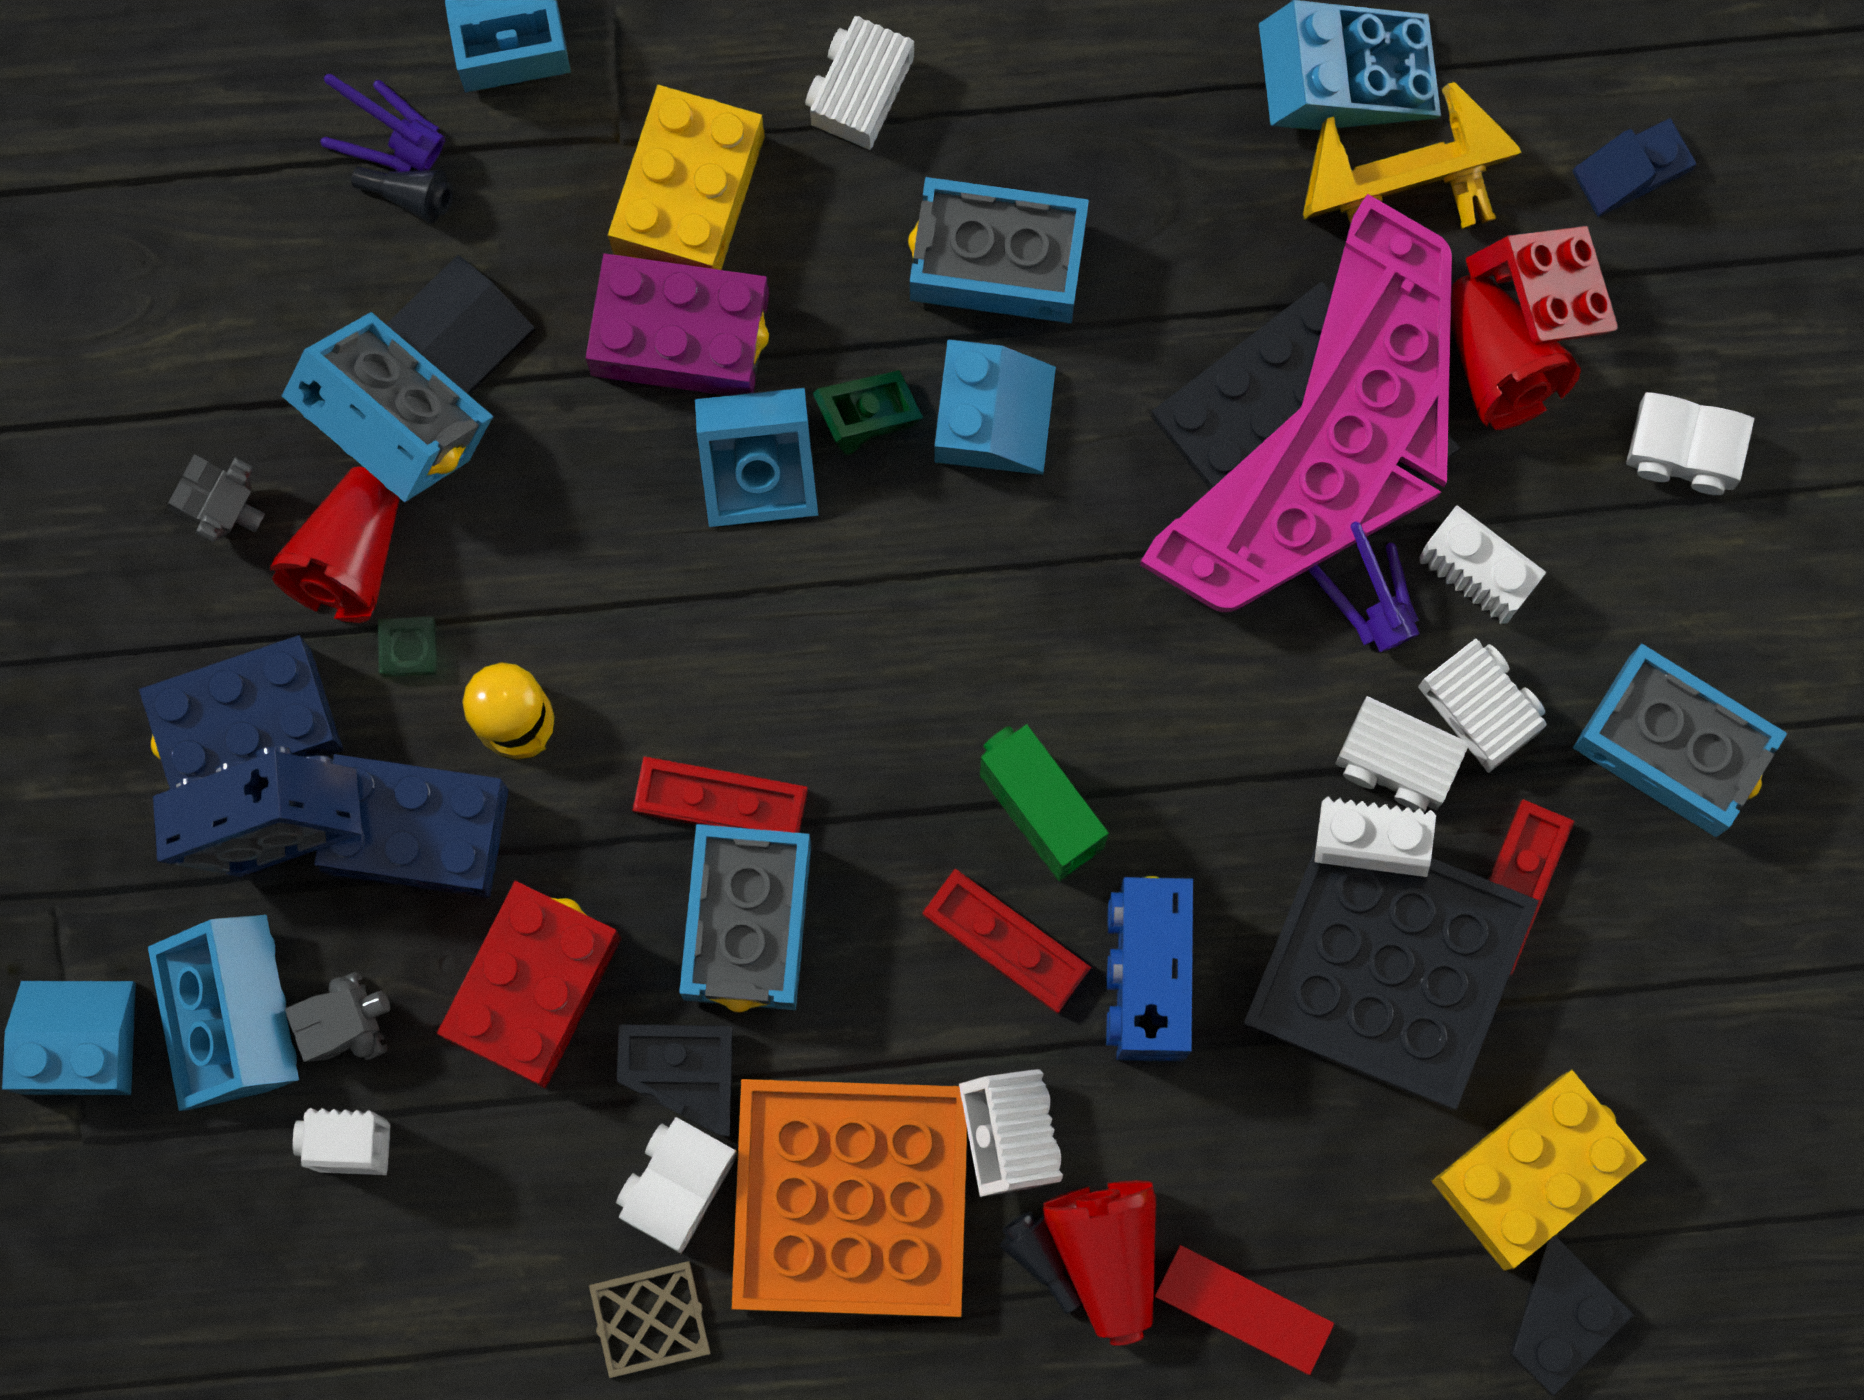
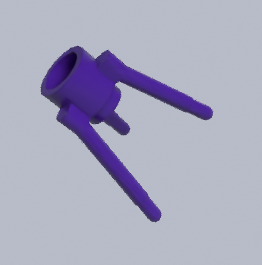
M325 75L324 81L326 84L394 130L388 147L395 150V156L328 137L322 138L321 145L323 147L388 166L396 171H413L414 168L418 171H428L432 167L445 143V137L438 133V126L424 119L381 80H376L373 83V87L406 119H398L334 75Z
M1355 521L1351 524V530L1380 600V603L1366 610L1370 620L1367 622L1318 565L1310 568L1309 572L1356 628L1364 646L1375 641L1381 653L1418 636L1420 633L1415 622L1419 621L1410 601L1396 545L1394 543L1386 545L1389 568L1396 596L1392 597L1362 525Z

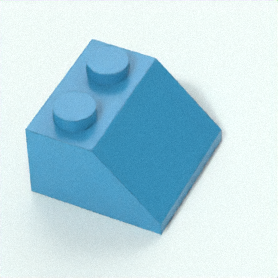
M947 340L935 439V462L1043 475L1056 367L1001 345Z
M805 388L695 399L696 430L709 527L818 516Z
M21 981L5 1030L2 1089L18 1095H131L136 982Z

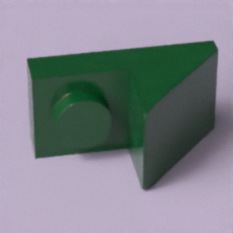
M900 370L818 388L813 393L836 443L846 456L851 455L871 437L911 428L923 418Z

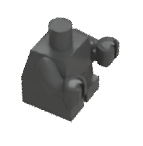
M195 454L169 500L167 510L199 525L195 533L201 538L212 542L230 534L235 523L255 533L265 515L264 512L246 504L251 494L249 477L253 471V466L235 457L230 468L225 472Z
M353 972L344 977L332 979L329 984L330 993L313 996L285 1008L303 1061L328 1060L351 1049L354 1055L366 1060L386 1053L388 1047L387 1044L381 1045L380 1041L384 1040V1036L377 1032L380 1029L375 1018L390 1011V1003L386 994L380 990L367 996L365 984L359 985L358 982L362 980L361 974Z

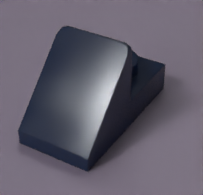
M1669 118L1635 135L1632 129L1624 131L1577 165L1572 173L1597 217H1600L1693 171L1696 162L1673 121Z

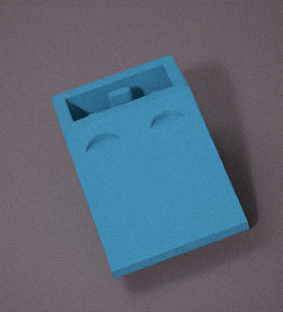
M445 0L456 67L465 93L571 73L557 0Z
M1293 0L1259 23L1271 126L1320 130L1322 123L1331 117L1335 118L1336 128L1429 120L1437 119L1441 116L1428 14Z

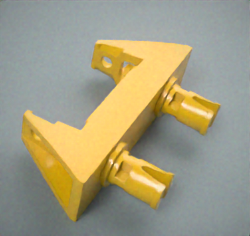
M1455 82L1449 83L1442 88L1450 112L1449 120L1454 142L1447 144L1441 142L1357 166L1353 171H1351L1344 146L1340 142L1335 118H1327L1321 126L1303 216L1304 219L1341 209V213L1347 212L1351 225L1354 214L1367 194L1379 201H1383L1382 197L1444 179L1445 183L1451 184L1462 222V229L1476 224L1474 207L1483 224L1496 219L1492 212L1481 173L1486 171L1485 167L1513 159L1521 153L1520 147Z

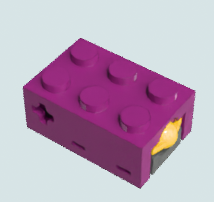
M603 253L585 358L591 376L726 396L754 393L759 356L769 340V332L765 326V313H767L769 301L767 277Z

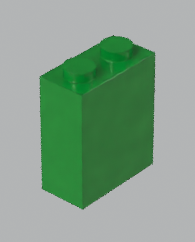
M1027 724L1014 732L1011 726H1008L983 745L986 752L981 757L980 777L1059 882L1104 850L1109 834Z

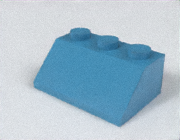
M267 915L210 919L148 946L179 1111L266 1093L299 1080L296 1067L297 1055L291 1041L285 1011L286 999L280 986L275 960V943L270 935Z

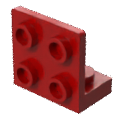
M1588 226L1510 235L1465 258L1471 279L1495 276L1496 283L1514 281L1529 335L1534 344L1604 335L1618 328Z

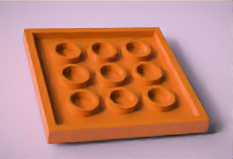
M741 1079L732 1310L961 1317L967 1125L960 1087Z

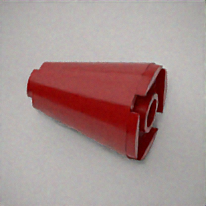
M1466 275L1451 285L1450 328L1478 416L1486 427L1489 422L1495 430L1519 426L1547 411L1543 401L1554 392H1557L1562 399L1571 391L1579 380L1581 371L1575 358L1558 341L1534 344L1531 341L1521 306L1492 278L1471 279V275Z
M353 467L274 558L270 571L276 570L272 577L275 585L286 595L315 612L318 611L321 603L338 609L333 619L353 623L369 620L377 605L400 498L387 489L366 468Z
M1133 1180L1107 1183V1190L1091 1193L1089 1187L1058 1195L1043 1204L1044 1220L1094 1331L1098 1337L1109 1338L1111 1345H1126L1140 1341L1144 1338L1143 1330L1153 1325L1156 1194L1150 1181Z

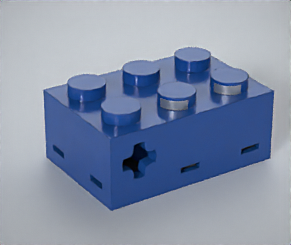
M1146 876L1143 878L1124 877L1119 892H1111V899L1108 900V933L1118 934V949H1110V956L1107 958V990H1117V1006H1110L1109 1012H1107L1106 1046H1117V1060L1185 1061L1191 1053L1193 879L1159 878L1156 876ZM1140 1016L1151 1017L1152 1026L1161 1027L1156 1033V1038H1145L1144 1028L1135 1027L1140 1022Z

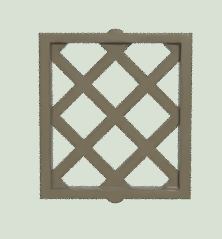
M690 1261L589 1285L598 1325L596 1333L601 1338L609 1378L711 1354L702 1317L703 1305L698 1299ZM674 1273L664 1290L647 1280ZM681 1276L687 1279L692 1299L688 1305L670 1294ZM635 1282L625 1299L608 1289ZM642 1285L660 1296L649 1314L631 1304ZM603 1295L621 1305L610 1324L604 1321L599 1301ZM665 1301L670 1302L683 1311L673 1329L655 1319ZM627 1310L644 1320L634 1339L616 1328ZM689 1316L697 1320L700 1334L697 1344L679 1334ZM651 1325L668 1335L658 1354L640 1343ZM612 1334L629 1344L619 1363L612 1360L608 1340ZM674 1340L692 1350L664 1357ZM636 1349L652 1359L651 1361L625 1367Z

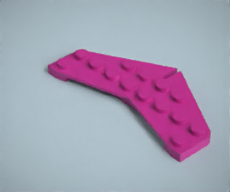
M1366 195L1351 221L1301 408L1179 519L1176 518L1156 536L1142 558L1140 566L1210 608L1220 612H1232L1357 543L1351 530L1353 522L1357 521L1362 525L1367 537L1439 497L1441 491L1398 467L1397 463L1398 461L1402 462L1442 487H1445L1447 483L1452 252L1448 243L1441 236L1371 195Z

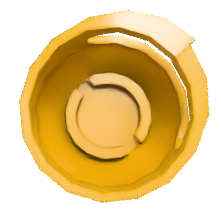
M502 662L486 666L474 674L465 687L462 703L467 722L484 746L499 756L516 760L534 757L545 750V744L553 732L555 717L550 700L533 675L516 664ZM544 703L546 710L544 722L533 740L523 746L514 748L503 747L493 742H506L518 739L529 732L540 718Z

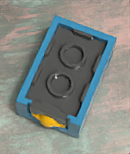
M925 177L919 220L908 238V245L913 257L910 275V301L1072 323L1089 200Z
M372 312L306 348L282 394V397L301 412L306 419L315 424L348 455L352 456L381 481L387 489L395 493L404 502L469 462L493 418L487 410Z
M1641 643L1627 659L1576 741L1573 749L1714 837H1717L1730 828L1740 812L1738 809L1744 805L1746 800L1758 794L1762 785V774L1775 755L1773 753L1778 750L1787 733Z
M696 824L679 992L684 1001L722 1004L734 1012H745L754 1007L796 1010L812 845L810 834Z

